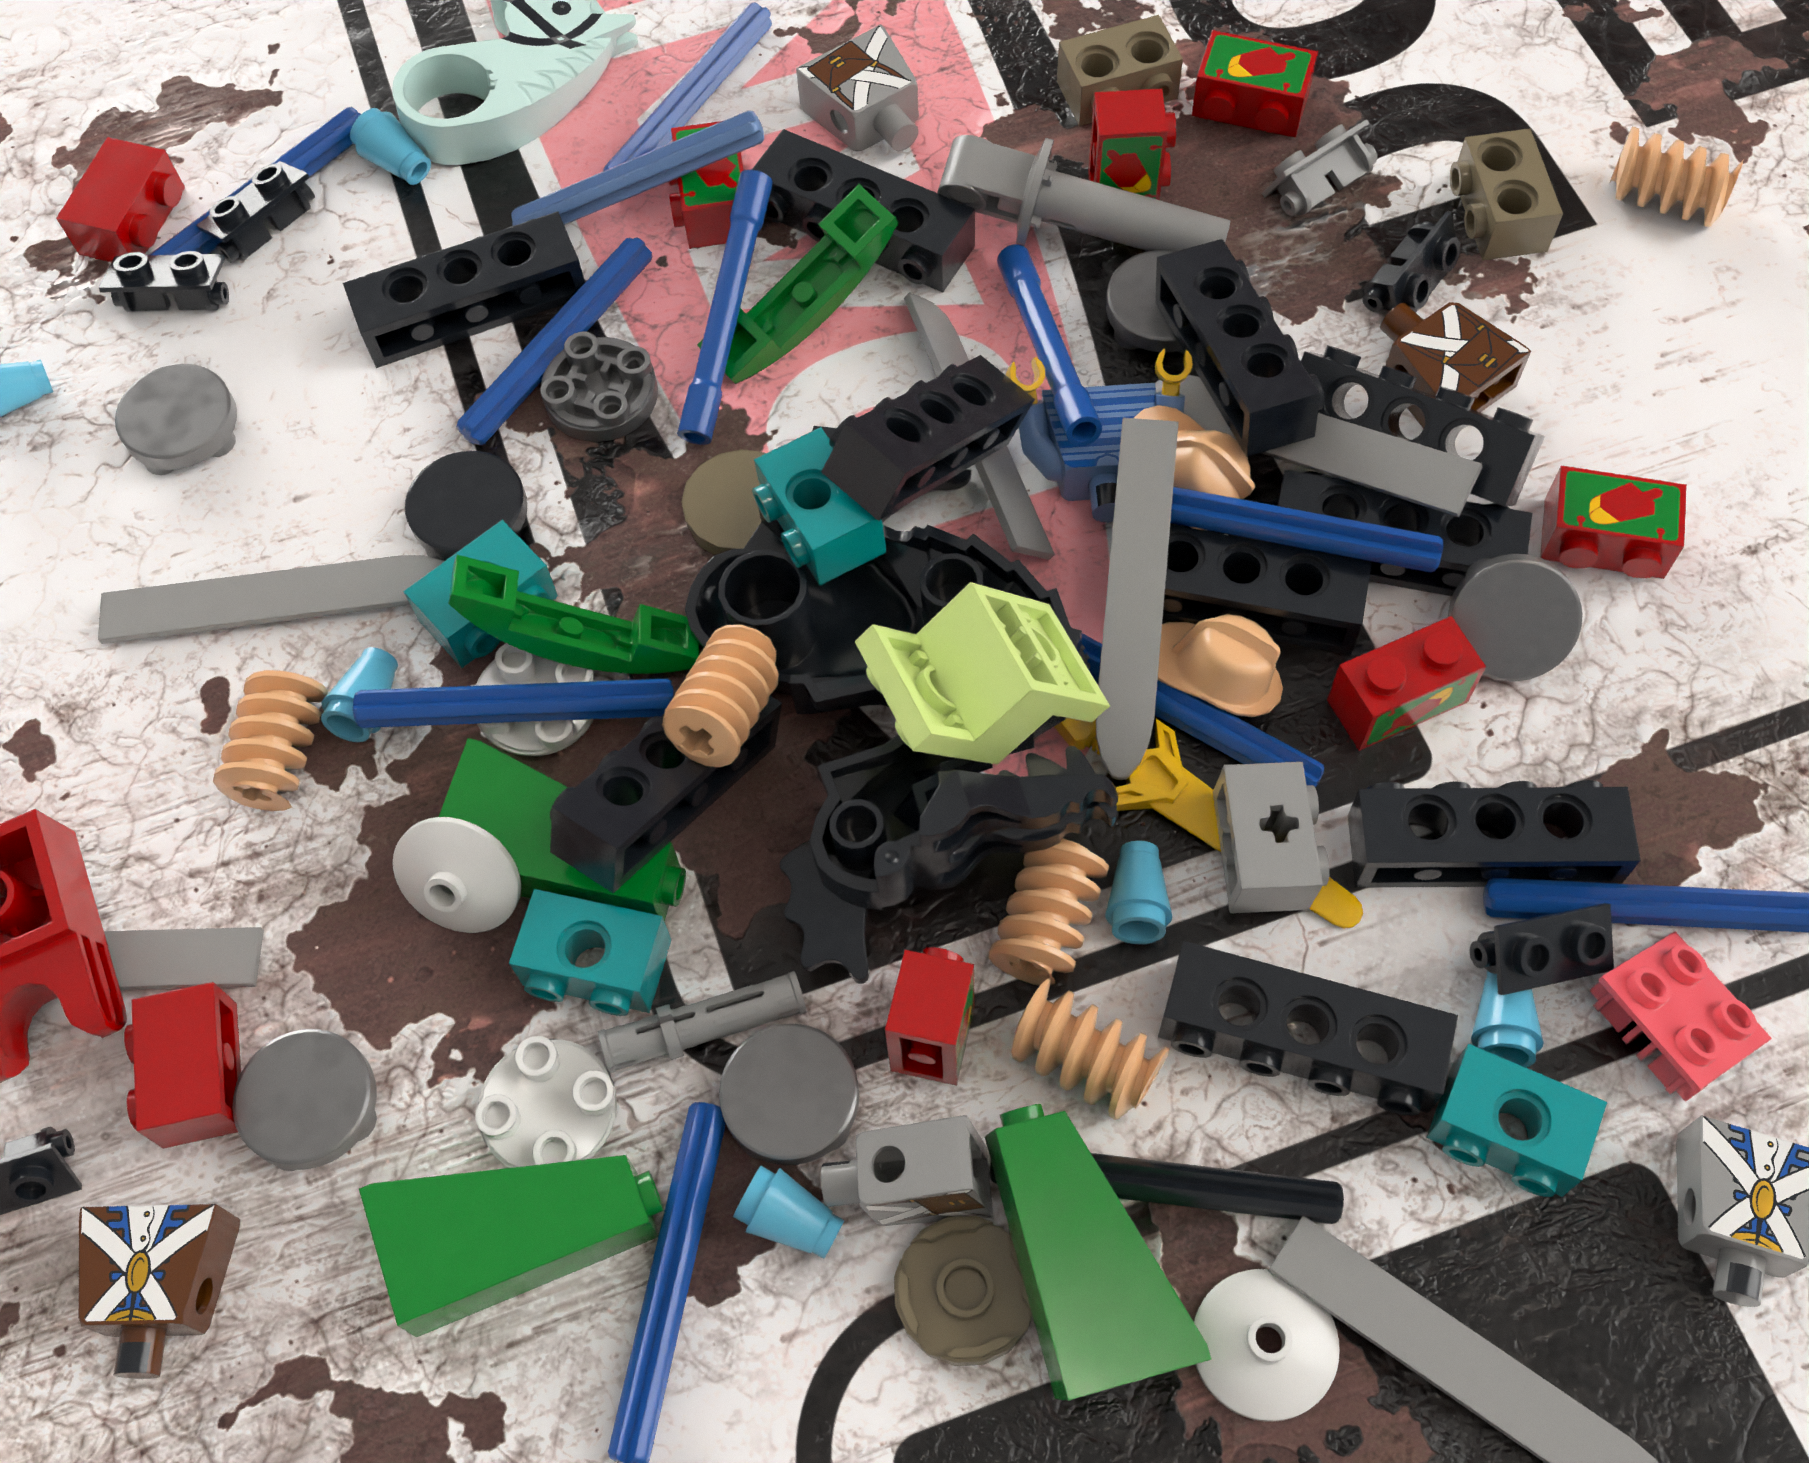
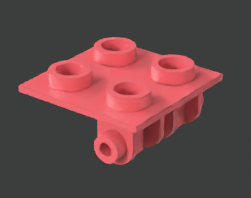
M1676 931L1598 979L1599 983L1590 989L1591 994L1597 999L1593 1007L1603 1014L1618 1033L1628 1027L1633 1021L1637 1024L1622 1038L1625 1044H1629L1643 1033L1652 1041L1636 1056L1642 1061L1656 1050H1659L1662 1054L1651 1062L1648 1068L1666 1087L1665 1090L1670 1095L1676 1091L1685 1102L1772 1039L1756 1021L1752 1011L1732 995L1707 967L1704 958L1695 949L1688 946Z

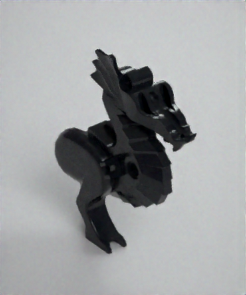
M813 426L812 431L820 428L821 426ZM821 427L829 439L836 429ZM964 470L929 492L936 490L949 491L964 487L971 480L972 470ZM759 510L761 523L743 549H732L713 556L701 568L693 581L685 606V613L692 636L702 649L705 648L707 641L714 631L726 625H744L756 629L770 638L776 650L775 666L779 673L778 685L773 692L792 695L797 714H815L868 705H884L889 707L883 694L870 682L866 673L868 666L855 641L872 624L917 634L970 582L1049 604L1078 653L1082 645V630L1070 627L1057 588L1046 591L1019 559L1010 562L975 534H972L965 540L930 525H927L924 529L914 526L910 531H896L883 525L886 553L819 586L807 565L797 568L791 560L781 538V533L785 531L777 519L768 523ZM895 511V512H893L892 514H890V515L886 516L885 518H883V519H882V522H884L887 518H889L891 515H893V514L896 513L897 511ZM1051 716L1010 754L1035 748L1034 739L1064 721L1066 717ZM898 734L884 745L817 766L827 798L816 816L810 840L786 854L779 864L781 872L791 883L790 899L784 911L786 920L801 927L804 932V943L800 958L802 967L805 971L811 972L824 964L837 963L848 971L856 983L864 984L868 981L870 974L865 942L868 909L882 910V907L893 906L907 900L914 886L931 889L952 888L965 880L974 867L990 854L998 852L1025 853L1045 850L1059 844L1067 833H1081L1084 825L1089 820L1100 819L1106 822L1109 827H1112L1117 819L1116 804L1118 802V793L1116 787L1103 774H1096L1084 754L1071 745L1065 750L1067 769L1035 753H1028L1025 759L1028 776L1020 777L1007 770L1000 771L998 775L984 774L980 772L993 768V764L912 751Z

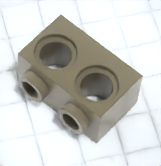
M1158 14L1060 41L1057 83L1078 125L1083 126L1092 123L1094 92L1162 89L1164 103L1178 99L1183 58Z
M1531 128L1465 137L1458 161L1453 162L1450 168V186L1454 196H1460L1465 210L1464 222L1466 233L1470 239H1475L1482 261L1548 252L1563 212Z

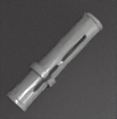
M792 971L762 983L729 991L672 1010L669 1004L657 1007V1014L622 1026L598 1031V1037L607 1068L611 1074L616 1072V1070L668 1054L671 1060L683 1057L684 1049L743 1032L797 1014L801 1015L807 1013L796 973Z

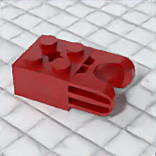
M37 809L0 823V1083L19 1075L29 1065L28 1030L32 1018L43 1005L53 999L58 998L60 1000L65 1016L71 1025L101 1038L120 1031L127 1023L124 1001L76 833Z

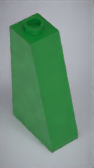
M467 739L439 817H450L468 821L481 827L498 839L508 850L518 868L521 879V897L531 898L533 890L537 889L663 916L664 921L669 906L677 907L679 905L685 888L686 870L681 868L672 842L667 844L614 893L608 891L550 853V811L556 798L568 787L480 740Z
M1034 1104L1000 1114L1002 1127L996 1128L987 1134L985 1140L1055 1399L1069 1401L1212 1360L1206 1341L1066 1111L1044 1116L1042 1105Z
M626 1155L378 1182L359 1188L397 1326L416 1338L658 1238L659 1233L653 1215L664 1211L660 1195L650 1171L638 1175Z

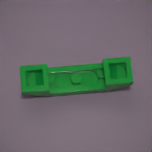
M860 184L818 224L825 236L747 313L740 308L725 374L734 384L764 370L812 334L852 293L882 253L899 222L894 215ZM703 339L697 344L700 349Z
M456 555L453 564L448 604L481 630L520 650L558 663L584 669L629 674H654L691 669L699 656V643L692 636L687 616L639 604L633 621L620 619L517 591L519 571Z

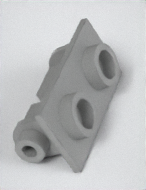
M1368 120L1362 121L1348 131L1340 124L1314 144L1317 151L1305 157L1303 152L1299 150L1286 158L1273 169L1277 178L1262 193L1264 198L1278 190L1282 195L1280 204L1286 214L1290 216L1294 214L1305 215L1312 208L1335 193L1325 177L1327 174L1339 191L1362 176L1369 174L1373 169V164L1377 162V153L1372 145L1368 143L1363 144L1358 136L1370 124Z

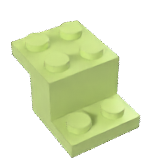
M970 582L917 634L872 624L855 641L868 666L866 673L870 682L883 694L896 719L895 728L898 735L912 751L999 764L1051 716H1061L1092 723L1110 707L1049 604Z

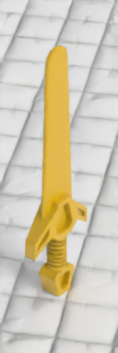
M1066 718L1054 726L1069 746H1075L1079 750L1092 747L1091 750L1097 751V754L1100 756L1096 740V719L1091 723ZM1155 719L1156 748L1147 749L1140 765L1125 779L1126 785L1116 787L1118 793L1117 811L1154 809L1221 852L1213 789L1182 766L1175 731L1158 719ZM1330 877L1327 885L1322 886L1309 908L1331 924L1343 929L1354 927L1361 921L1363 916L1362 904L1356 896Z

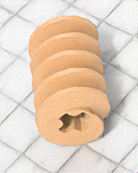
M1632 126L1610 179V182H1616V199L1622 201L1635 187L1638 188L1637 206L1645 207L1652 197L1658 194L1660 195V213L1666 214L1677 201H1682L1683 220L1688 221L1701 207L1705 208L1704 226L1711 227L1720 217L1730 198L1741 171L1743 160L1731 173H1729V154L1720 153L1709 166H1706L1707 148L1698 146L1685 160L1684 141L1677 139L1665 153H1662V135L1654 133L1641 147L1639 146V128Z
M744 625L723 626L715 630L709 638L705 648L686 675V679L665 709L662 722L666 736L689 759L705 766L723 767L731 764L740 753V747L750 735V729L758 721L760 712L767 705L769 696L778 685L779 673L775 666L776 650L771 639L760 631Z
M265 670L255 672L246 678L243 689L246 696L238 701L236 709L238 719L230 725L228 736L231 741L223 746L221 760L224 764L216 768L213 783L225 796L241 805L260 810L285 811L292 808L288 800L277 794V792L296 791L300 784V780L295 775L285 771V768L301 769L305 767L307 757L292 746L306 747L312 745L314 734L300 724L313 725L319 723L321 712L310 703L322 702L328 694V690L316 680L297 673Z
M1062 838L1059 844L1045 850L1025 852L1023 862L1025 868L1017 874L1015 880L1017 892L1012 894L1007 901L1006 911L1009 916L1003 918L998 926L997 934L1001 940L993 943L989 950V959L996 967L1019 980L1033 985H1041L1046 979H1051L1050 985L1054 984L1053 971L1064 973L1074 971L1076 961L1070 955L1061 951V947L1072 949L1082 947L1084 936L1076 929L1070 927L1069 924L1086 925L1091 922L1093 913L1086 906L1079 903L1078 900L1089 902L1098 900L1101 889L1088 878L1106 877L1109 870V865L1104 859L1090 852L1084 846Z
M1046 979L1032 996L1018 1022L1012 1045V1058L1018 1062H1023L1038 1050L1035 1065L1036 1073L1041 1076H1047L1058 1066L1062 1065L1059 1080L1061 1088L1069 1091L1082 1080L1087 1079L1084 1102L1089 1105H1095L1110 1093L1109 1117L1114 1120L1120 1119L1133 1107L1136 1109L1163 1066L1170 1049L1165 1046L1150 1060L1145 1058L1144 1052L1147 1035L1140 1032L1130 1042L1123 1045L1119 1042L1123 1021L1116 1018L1102 1031H1099L1095 1028L1099 1007L1092 1004L1078 1017L1072 1015L1071 1011L1075 993L1068 990L1052 1003L1047 1000L1051 979Z

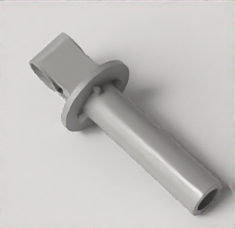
M958 136L952 142L937 191L938 194L974 208L977 213L1016 223V244L1025 246L1030 227H1035L1036 231L1040 227L1041 221L1145 251H1180L1219 239H1223L1225 242L1230 226V220L1058 172L1056 171L1057 162H1049L1054 140L1045 138L1037 155H1032L993 144L978 136Z

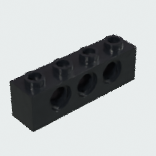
M785 129L779 133L752 168V170L767 174L773 181L765 218L771 222H780L804 232L817 242L825 236L818 224L860 184L894 215L899 222L875 264L903 275L912 283L924 284L943 293L975 247L974 208Z
M557 211L377 272L369 273L344 282L343 286L360 334L375 367L379 368L564 305L583 286L585 280L577 254Z
M1223 239L1158 256L1156 262L1155 302L1185 352L1187 350L1190 353L1193 367L1246 457L1315 437L1318 410L1324 406V394L1321 383L1315 374H1308L1298 358L1293 338L1289 334L1283 335L1274 321L1268 299L1265 296L1259 297L1253 288L1245 263L1241 259L1236 260Z
M1327 345L1324 355L1304 351L1301 363L1308 374L1313 373L1318 377L1323 389L1324 406L1318 410V413L1459 456L1455 448L1457 435L1462 429L1473 426L1480 431L1483 437V448L1481 453L1472 460L1481 463L1482 469L1470 494L1504 507L1516 505L1545 436L1529 430L1533 419L1497 407L1494 417L1471 409L1475 398L1443 386H1439L1436 396L1413 388L1418 377L1384 365L1379 375L1357 368L1361 360L1360 356ZM1359 384L1367 392L1368 405L1362 415L1352 418L1345 410L1344 399L1347 392L1353 386ZM1416 405L1424 413L1425 426L1419 436L1410 440L1400 431L1399 419L1406 408Z
M982 355L960 366L951 364L938 377L928 382L920 380L905 394L893 400L890 397H886L870 412L858 418L855 415H851L843 420L829 440V445L833 450L821 473L875 519L880 521L1008 445L1035 399Z
M1284 470L1276 506L1435 535L1443 539L1442 557L1436 571L1426 572L1372 561L1369 582L1453 596L1457 586L1466 576L1468 568L1474 562L1508 554L1528 555L1532 522L1531 512L1510 509L1496 503L1479 504L1466 501L1460 516L1456 517L1342 479L1326 477L1318 472ZM1453 541L1462 543L1466 547L1457 545Z
M1170 524L1167 567L1178 566L1186 569L1187 572H1174L1167 568L1162 620L1196 624L1198 621L1226 614L1239 615L1256 622L1264 628L1273 641L1352 655L1363 624L1372 561ZM1239 577L1249 583L1239 584L1231 581L1229 578ZM1290 589H1302L1307 591L1310 595H1300L1293 592Z
M769 696V701L760 712L758 721L750 729L748 739L740 747L739 755L731 764L723 767L705 766L689 759L666 736L662 725L664 714L661 717H652L646 722L637 737L620 751L614 750L608 753L602 759L596 771L578 786L566 788L556 798L550 811V853L614 893L775 748L782 702Z
M1593 780L1577 781L1565 787H1537L1533 782L1514 781L1503 784L1498 788H1471L1469 784L1458 781L1441 783L1433 788H1405L1400 783L1382 782L1373 784L1366 789H1359L1347 815L1355 888L1485 887L1491 878L1622 884L1641 861L1628 787H1603L1602 783ZM1544 823L1560 827L1566 833L1568 839L1552 835L1546 829ZM1418 824L1427 827L1434 833L1436 839L1427 840L1420 838L1411 830L1409 825ZM1476 824L1492 826L1500 833L1502 839H1492L1485 836Z
M1183 941L1158 1038L1171 1041L1172 1048L1189 1056L1207 1058L1212 1053L1239 1060V1066L1253 1074L1276 1077L1280 1075V1072L1308 1079V1086L1318 1092L1334 1096H1346L1350 1092L1376 1098L1377 1105L1384 1110L1400 1115L1412 1116L1418 1115L1420 1111L1429 1113L1444 1094L1458 1015ZM1227 1003L1239 1004L1249 1011L1253 1022L1243 1026L1231 1024L1222 1017L1219 1007ZM1300 1021L1311 1025L1317 1031L1320 1042L1306 1045L1296 1041L1289 1033L1287 1024ZM1361 1040L1376 1042L1385 1050L1388 1063L1374 1064L1367 1061L1359 1053L1356 1042Z

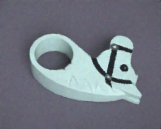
M490 0L495 26L506 37L436 47L420 52L408 59L397 71L392 85V93L400 124L424 152V155L431 162L437 164L463 165L491 160L513 152L542 136L561 121L584 99L597 81H599L610 59L637 45V35L627 32L636 25V17L632 14H606L596 0ZM446 94H469L484 100L474 111L456 118H433L418 112L427 102Z

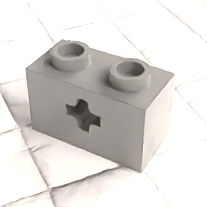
M1303 762L1224 765L1213 790V799L1230 913L1309 910L1322 886H1326L1328 883L1329 859L1326 848L1316 845L1313 825L1318 821L1319 801L1315 786L1306 785Z

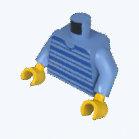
M1165 349L1158 355L1155 363V373L1163 382L1162 392L1156 393L1155 383L1084 387L1089 393L1102 424V433L1099 438L1086 446H1075L1068 441L1054 407V396L1051 389L1042 390V400H1038L1036 389L1043 383L1045 378L1043 363L1036 357L1031 360L1034 381L1031 385H1024L1016 377L1015 362H1013L1008 367L1006 376L1035 399L1018 427L1023 454L1047 480L1057 482L1062 498L1068 501L1090 500L1092 516L1096 521L1113 522L1122 419L1134 418L1143 409L1158 405L1176 408L1184 413L1185 395L1180 394V385L1190 374L1193 365L1192 357L1187 350L1184 356L1185 368L1179 375H1170L1165 372L1162 364Z

